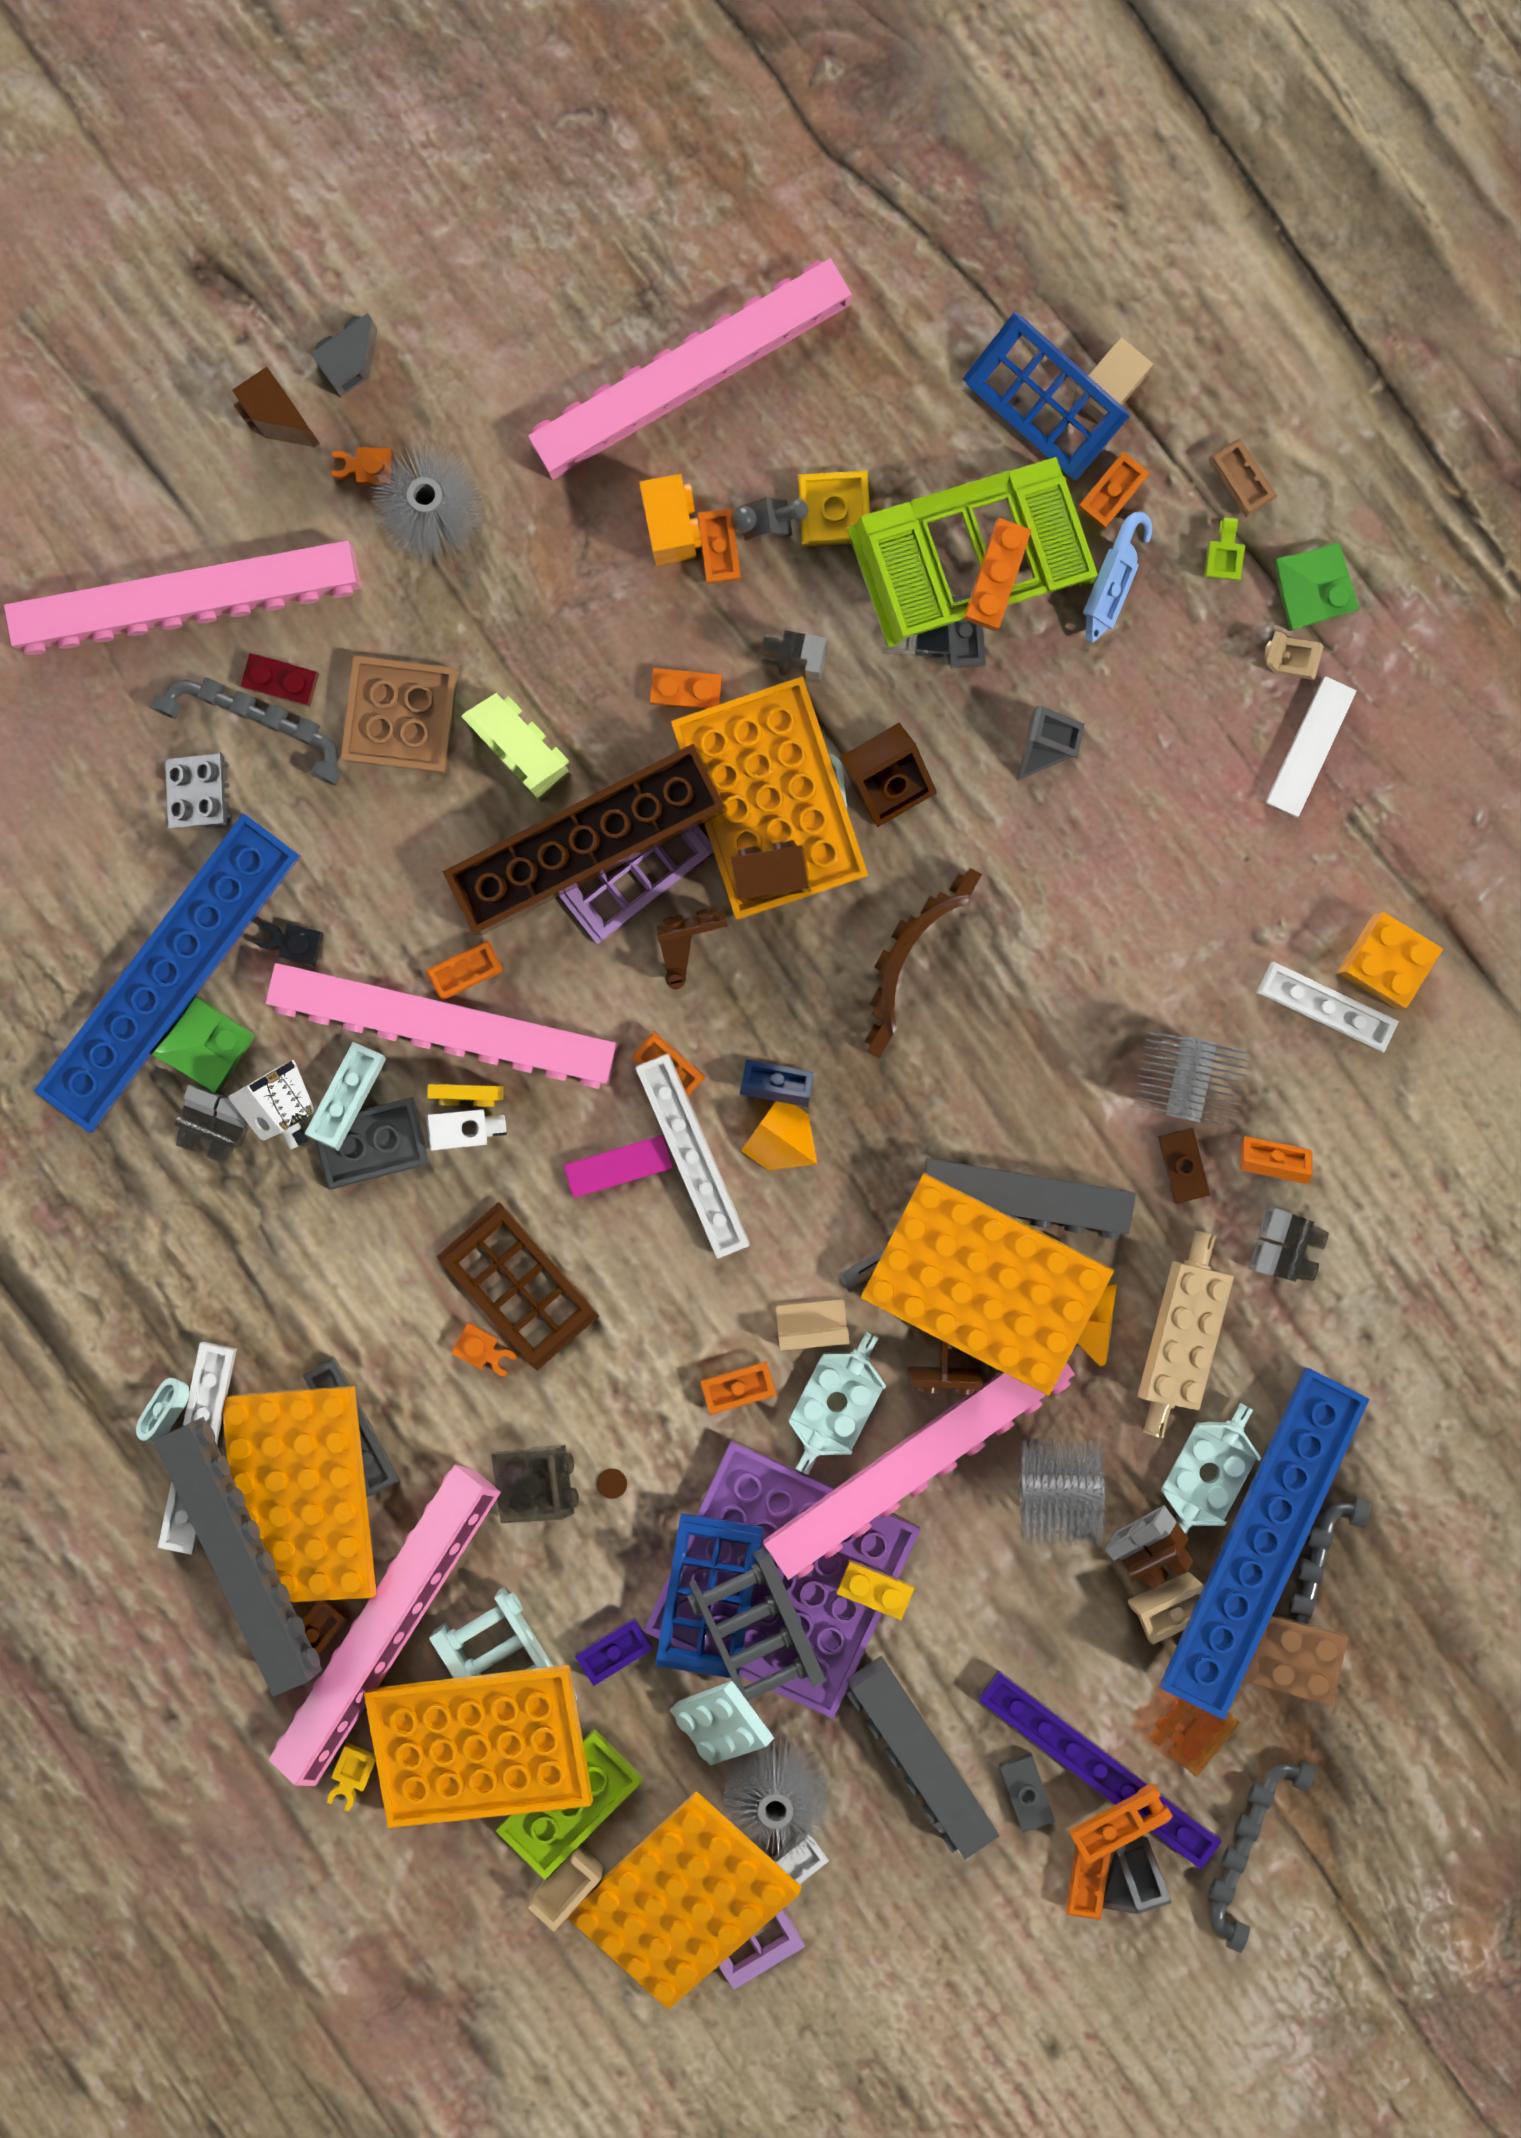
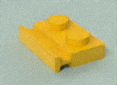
M428 1084L427 1099H439V1105L460 1106V1099L474 1100L473 1106L494 1107L495 1100H503L504 1086Z

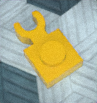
M346 1742L331 1777L339 1781L340 1784L335 1785L330 1791L327 1798L328 1804H332L337 1794H343L347 1798L344 1810L348 1812L352 1808L356 1799L354 1788L364 1791L376 1763L374 1753Z

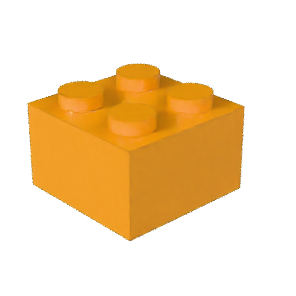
M681 474L640 481L656 566L696 559L695 548L702 547L697 518L690 519L689 514L695 513L690 483L683 484Z
M1380 912L1372 915L1337 971V974L1395 1010L1406 1009L1443 951V948L1387 913Z

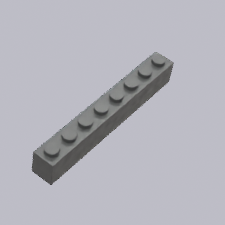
M203 1416L153 1441L272 1696L274 1697L309 1682L322 1671L319 1655L311 1647L305 1634L304 1623L296 1615L290 1602L289 1591L279 1579L275 1570L274 1559L264 1547L260 1538L259 1527L249 1515L245 1506L244 1495L236 1487L230 1474L229 1463L221 1455L215 1442L213 1429L206 1423Z

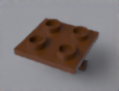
M717 907L702 909L696 912L697 917L685 920L683 915L671 916L662 920L663 925L657 926V938L661 945L667 970L665 981L670 988L674 990L680 989L686 982L692 935L728 927L724 910L717 912Z
M942 1340L940 1367L908 1366L911 1387H917V1391L921 1393H938L939 1388L953 1389L955 1394L970 1395L974 1394V1389L983 1390V1382L977 1369L948 1368V1343Z

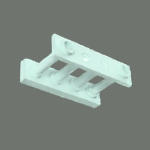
M505 1587L498 1590L494 1598L498 1605L457 1631L455 1629L450 1630L445 1622L434 1629L429 1637L453 1678L482 1675L483 1671L522 1647H525L535 1663L526 1670L554 1667L520 1613L523 1611L519 1599L513 1592L509 1594ZM506 1617L517 1635L476 1660L473 1658L468 1660L462 1650V1647H464L463 1643Z

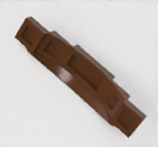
M969 868L965 875L959 872L949 888L950 891L954 892L953 897L943 892H940L936 898L930 895L920 912L922 915L918 918L911 915L907 922L900 919L891 935V938L896 940L890 952L883 950L874 966L875 969L879 970L876 978L883 981L882 988L878 987L869 1005L874 1007L871 1015L883 1022L880 1027L874 1024L864 1041L869 1044L866 1052L880 1058L897 1029L895 1020L896 987L903 964L915 942L941 916L955 908L966 905L982 876L981 873L972 868Z

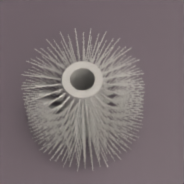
M426 444V460L422 462L424 458L422 453L420 455V463L413 448L420 477L418 478L413 466L417 476L415 478L401 454L406 469L397 458L396 462L398 467H401V470L398 471L391 464L393 467L391 470L394 471L396 477H391L393 480L388 478L384 481L389 486L382 485L391 490L383 489L384 487L375 488L396 494L378 491L376 493H383L386 496L372 497L390 499L374 500L372 502H392L374 505H389L375 510L387 509L380 513H389L382 516L388 517L383 521H389L385 525L392 524L386 529L394 528L385 533V535L395 531L391 535L393 536L399 532L390 542L403 533L398 541L400 542L403 537H405V541L408 538L402 547L404 548L413 536L404 551L409 550L408 547L412 543L411 551L414 546L419 553L421 547V552L423 549L424 553V547L426 546L425 555L427 554L428 558L430 543L432 565V552L436 549L434 552L436 558L438 556V548L445 562L438 532L445 545L441 534L442 531L457 557L452 542L459 551L461 547L458 545V542L466 547L456 536L458 535L463 540L466 538L462 534L463 532L466 533L464 530L469 532L473 529L471 526L468 527L464 524L468 521L472 523L480 522L474 521L478 517L464 514L479 516L482 513H469V511L477 512L485 509H467L468 507L483 506L469 505L477 503L471 502V500L481 498V496L469 498L475 494H480V492L469 494L479 489L468 490L478 485L467 486L471 482L464 484L471 477L462 480L472 472L459 478L465 472L463 470L461 474L455 477L463 468L458 469L454 475L453 472L458 467L456 466L454 470L452 469L457 462L455 461L453 465L451 464V469L445 475L450 465L448 463L446 467L449 459L447 458L444 465L440 457L438 464L437 458L435 461L434 457L435 464H433V455L431 457L430 453L428 466ZM460 516L468 517V518H470V519L474 518V519H473V520H469V519H465V518L460 517Z
M1147 1032L1165 1039L1177 1040L1181 1044L1146 1040L1180 1049L1179 1052L1144 1046V1048L1173 1054L1178 1056V1058L1173 1059L1143 1054L1148 1057L1175 1062L1176 1067L1141 1061L1150 1065L1175 1070V1072L1171 1074L1139 1068L1171 1076L1173 1081L1138 1075L1142 1078L1172 1084L1169 1089L1137 1083L1170 1091L1169 1096L1135 1090L1169 1098L1168 1103L1133 1097L1167 1105L1166 1111L1140 1105L1134 1106L1165 1112L1166 1116L1199 1123L1203 1120L1234 1126L1201 1118L1202 1113L1237 1119L1203 1111L1204 1106L1239 1112L1205 1104V1099L1241 1105L1206 1096L1207 1092L1242 1098L1237 1095L1208 1089L1209 1084L1234 1090H1243L1209 1082L1210 1077L1245 1083L1213 1075L1211 1070L1241 1076L1247 1075L1212 1066L1213 1063L1235 1068H1249L1214 1060V1056L1247 1062L1249 1060L1216 1053V1049L1250 1055L1252 1053L1217 1045L1216 1042L1187 1036L1180 1038L1172 1035Z
M1032 1439L1029 1456L1026 1441L1027 1458L1023 1440L1022 1470L1019 1476V1503L1022 1510L1021 1524L1024 1546L1028 1518L1032 1546L1034 1528H1038L1040 1546L1042 1525L1044 1541L1046 1529L1047 1546L1050 1525L1052 1544L1054 1529V1546L1056 1545L1057 1533H1059L1061 1546L1062 1529L1063 1546L1066 1523L1065 1538L1067 1532V1544L1070 1528V1546L1073 1533L1076 1546L1077 1531L1078 1547L1079 1531L1081 1538L1080 1522L1083 1547L1084 1530L1085 1546L1087 1531V1542H1089L1090 1531L1091 1546L1092 1528L1093 1543L1095 1531L1096 1544L1097 1528L1099 1547L1100 1526L1101 1546L1102 1514L1105 1508L1106 1495L1104 1478L1102 1476V1451L1100 1462L1099 1440L1097 1461V1441L1095 1457L1093 1445L1092 1460L1091 1440L1089 1456L1086 1452L1085 1442L1084 1458L1083 1439L1082 1456L1081 1446L1079 1456L1077 1440L1076 1457L1075 1440L1074 1456L1073 1447L1071 1454L1070 1441L1069 1458L1068 1441L1067 1451L1064 1453L1062 1440L1061 1458L1059 1443L1058 1462L1055 1439L1053 1458L1052 1440L1050 1459L1048 1439H1046L1045 1459L1043 1446V1459L1041 1457L1039 1439L1037 1460L1035 1443L1034 1460Z
M774 1736L773 1757L771 1756L770 1747L767 1751L765 1749L761 1757L756 1750L753 1753V1762L748 1756L746 1757L754 1768L749 1763H747V1766L739 1761L743 1765L740 1768L744 1772L741 1773V1770L738 1772L733 1771V1774L729 1775L733 1779H729V1782H725V1784H733H729L724 1788L732 1789H728L724 1794L732 1793L726 1794L723 1798L733 1797L725 1799V1802L733 1803L724 1804H727L725 1806L731 1807L730 1809L735 1811H724L722 1813H729L727 1814L728 1816L739 1817L740 1819L744 1816L743 1820L738 1821L740 1824L744 1823L739 1828L747 1823L749 1824L741 1832L748 1829L744 1833L745 1835L753 1828L748 1834L750 1836L755 1829L753 1840H756L758 1837V1844L761 1849L765 1838H767V1843H765L767 1846L765 1847L766 1855L772 1829L773 1855L774 1833L776 1829L779 1863L780 1835L784 1850L787 1844V1835L792 1843V1838L795 1843L797 1838L799 1840V1832L806 1837L798 1826L804 1832H807L804 1829L806 1828L814 1833L810 1829L813 1826L809 1822L812 1821V1824L815 1822L820 1823V1820L824 1818L818 1819L815 1817L824 1815L825 1813L823 1812H829L828 1810H818L829 1808L828 1805L822 1807L829 1803V1801L820 1802L828 1799L820 1797L827 1796V1793L819 1791L829 1792V1790L821 1788L825 1783H820L821 1780L818 1779L824 1774L815 1777L810 1775L815 1773L810 1770L813 1766L803 1771L805 1769V1766H803L805 1758L803 1756H806L804 1752L799 1759V1755L796 1757V1752L794 1753L792 1749L791 1751L789 1749L788 1755L786 1754L787 1737L780 1764V1736L778 1766H776Z

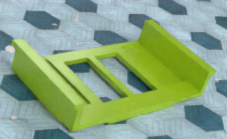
M1057 457L1015 470H1008L863 515L855 525L847 528L887 648L901 645L907 637L963 620L970 600L968 598L954 603L927 523L961 513L980 568L986 547L973 509L1007 500L1014 523L1032 530L1024 553L1033 577L1013 585L1007 606L1079 584V587L1082 588L1094 583L1098 573Z

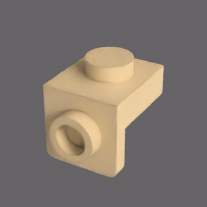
M1275 631L1273 640L1268 641L1266 645L1264 659L1267 661L1266 665L1275 674L1315 680L1324 646L1319 642L1288 638L1283 632Z

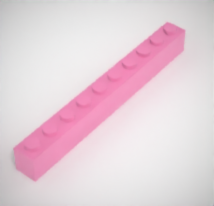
M831 258L823 263L817 260L809 264L803 270L801 276L794 280L786 278L773 287L772 293L763 298L755 296L743 305V310L732 316L730 313L722 315L713 322V327L702 334L700 331L690 334L682 341L683 345L673 351L665 349L653 357L651 364L642 369L640 366L630 369L622 376L623 380L617 384L601 386L593 392V398L582 404L575 402L562 411L563 415L551 422L550 419L538 423L532 429L533 433L528 435L531 445L549 476L554 480L851 305L852 293Z
M342 541L4 604L11 646L24 652L25 655H38L45 653L46 647L58 645L60 649H70L80 646V641L93 639V642L97 643L114 640V635L127 633L128 636H140L147 634L148 628L161 626L163 630L177 629L183 626L182 622L195 620L196 623H210L216 621V616L230 613L231 617H242L251 614L250 609L264 607L266 611L279 610L285 607V603L298 601L299 604H312L318 602L320 596L331 594L333 598H344L353 595V590L362 589L355 549L349 541Z
M279 963L274 965L265 1003L275 1006L274 1013L295 1017L296 1011L309 1014L308 1021L329 1025L330 1019L343 1022L342 1029L363 1033L364 1027L377 1030L376 1037L396 1041L398 1035L411 1038L410 1045L430 1049L431 1043L445 1046L444 1053L464 1057L465 1051L479 1054L478 1061L498 1065L499 1059L513 1062L512 1069L532 1073L533 1067L546 1070V1077L566 1081L567 1075L580 1078V1085L596 1089L600 1088L601 1083L609 1084L618 1043Z
M1067 1363L1052 1390L1054 1396L1069 1387L1071 1383L1068 1379L1075 1375ZM1002 1371L998 1372L983 1383V1390L974 1389V1394L966 1395L764 1539L765 1547L788 1580L793 1576L797 1579L804 1577L814 1569L812 1563L824 1555L828 1559L843 1548L841 1544L843 1540L850 1535H853L854 1538L861 1536L872 1527L870 1524L871 1520L880 1514L883 1518L889 1516L901 1506L898 1502L908 1494L911 1497H915L929 1486L927 1480L937 1473L942 1477L952 1471L957 1466L955 1460L965 1453L968 1456H972L986 1445L983 1440L994 1432L997 1436H1000L1014 1426L1012 1420L1023 1412L1027 1416L1042 1406L1040 1399L1045 1397L1046 1394Z
M454 1465L452 1470L445 1475L442 1486L433 1500L426 1505L424 1514L415 1529L407 1535L403 1548L388 1565L387 1573L376 1588L377 1595L368 1598L367 1605L360 1616L352 1622L350 1631L343 1643L333 1652L331 1662L324 1673L313 1684V1690L307 1700L296 1711L294 1720L288 1730L277 1741L276 1749L269 1758V1761L295 1786H316L366 1707L364 1693L367 1689H373L380 1685L500 1495L501 1491L474 1469Z

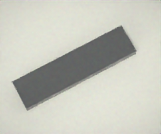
M336 1358L303 1375L310 1389L350 1386ZM356 1397L365 1488L368 1498L395 1484L400 1478Z

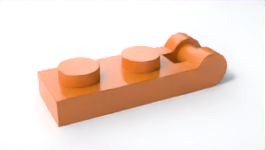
M1155 1784L1144 1786L1137 1794L1069 1830L1087 1865L1160 1827L1172 1818L1173 1815L1168 1806L1163 1805L1159 1797L1161 1794ZM1148 1806L1151 1812L1142 1818L1138 1810Z

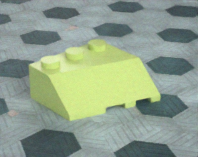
M495 693L465 712L461 717L541 802L571 774L566 767L570 761L557 747L550 750L542 741L546 737L545 734L532 721L527 725L518 716L522 710L509 696L503 700Z

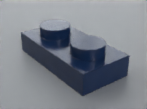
M746 1059L740 1094L808 1107L814 1072Z

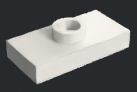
M804 1832L806 1837L801 1834L805 1841L799 1836L797 1841L800 1845L799 1849L795 1841L791 1842V1856L786 1846L784 1850L779 1852V1863L778 1854L772 1858L798 1884L804 1882L829 1861L815 1840L807 1832Z

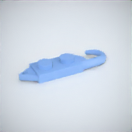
M1141 511L1134 512L1125 519L1113 548L1108 550L1083 611V614L1086 616V642L1094 643L1108 628H1114L1139 567V564H1137V552L1130 543L1139 523L1143 525L1144 543H1149L1152 536L1151 520L1147 514Z

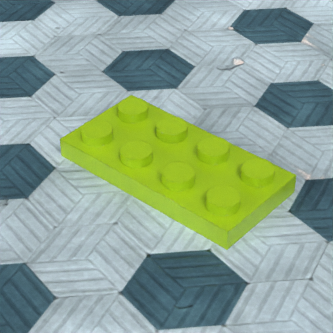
M596 1729L583 1740L593 1796L591 1806L508 1815L496 1828V1832L544 1880L643 1782L644 1777Z

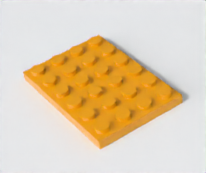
M803 676L671 721L680 750L691 744L698 747L729 810L704 824L736 920L869 876ZM794 840L796 846H803L811 885L810 892L744 903L738 900L731 857L739 856V849L759 846L762 852L774 850V843Z
M923 1173L860 1298L1050 1396L1114 1269Z
M355 1386L227 1395L222 1415L230 1474L236 1487L244 1495L245 1506L251 1519L259 1527L260 1538L266 1551L274 1559L275 1570L281 1583L289 1591L290 1602L372 1598L377 1595Z
M570 1665L367 1689L364 1693L388 1828L588 1807L593 1802Z
M696 1791L605 1875L567 1919L669 2010L799 1895L802 1886Z

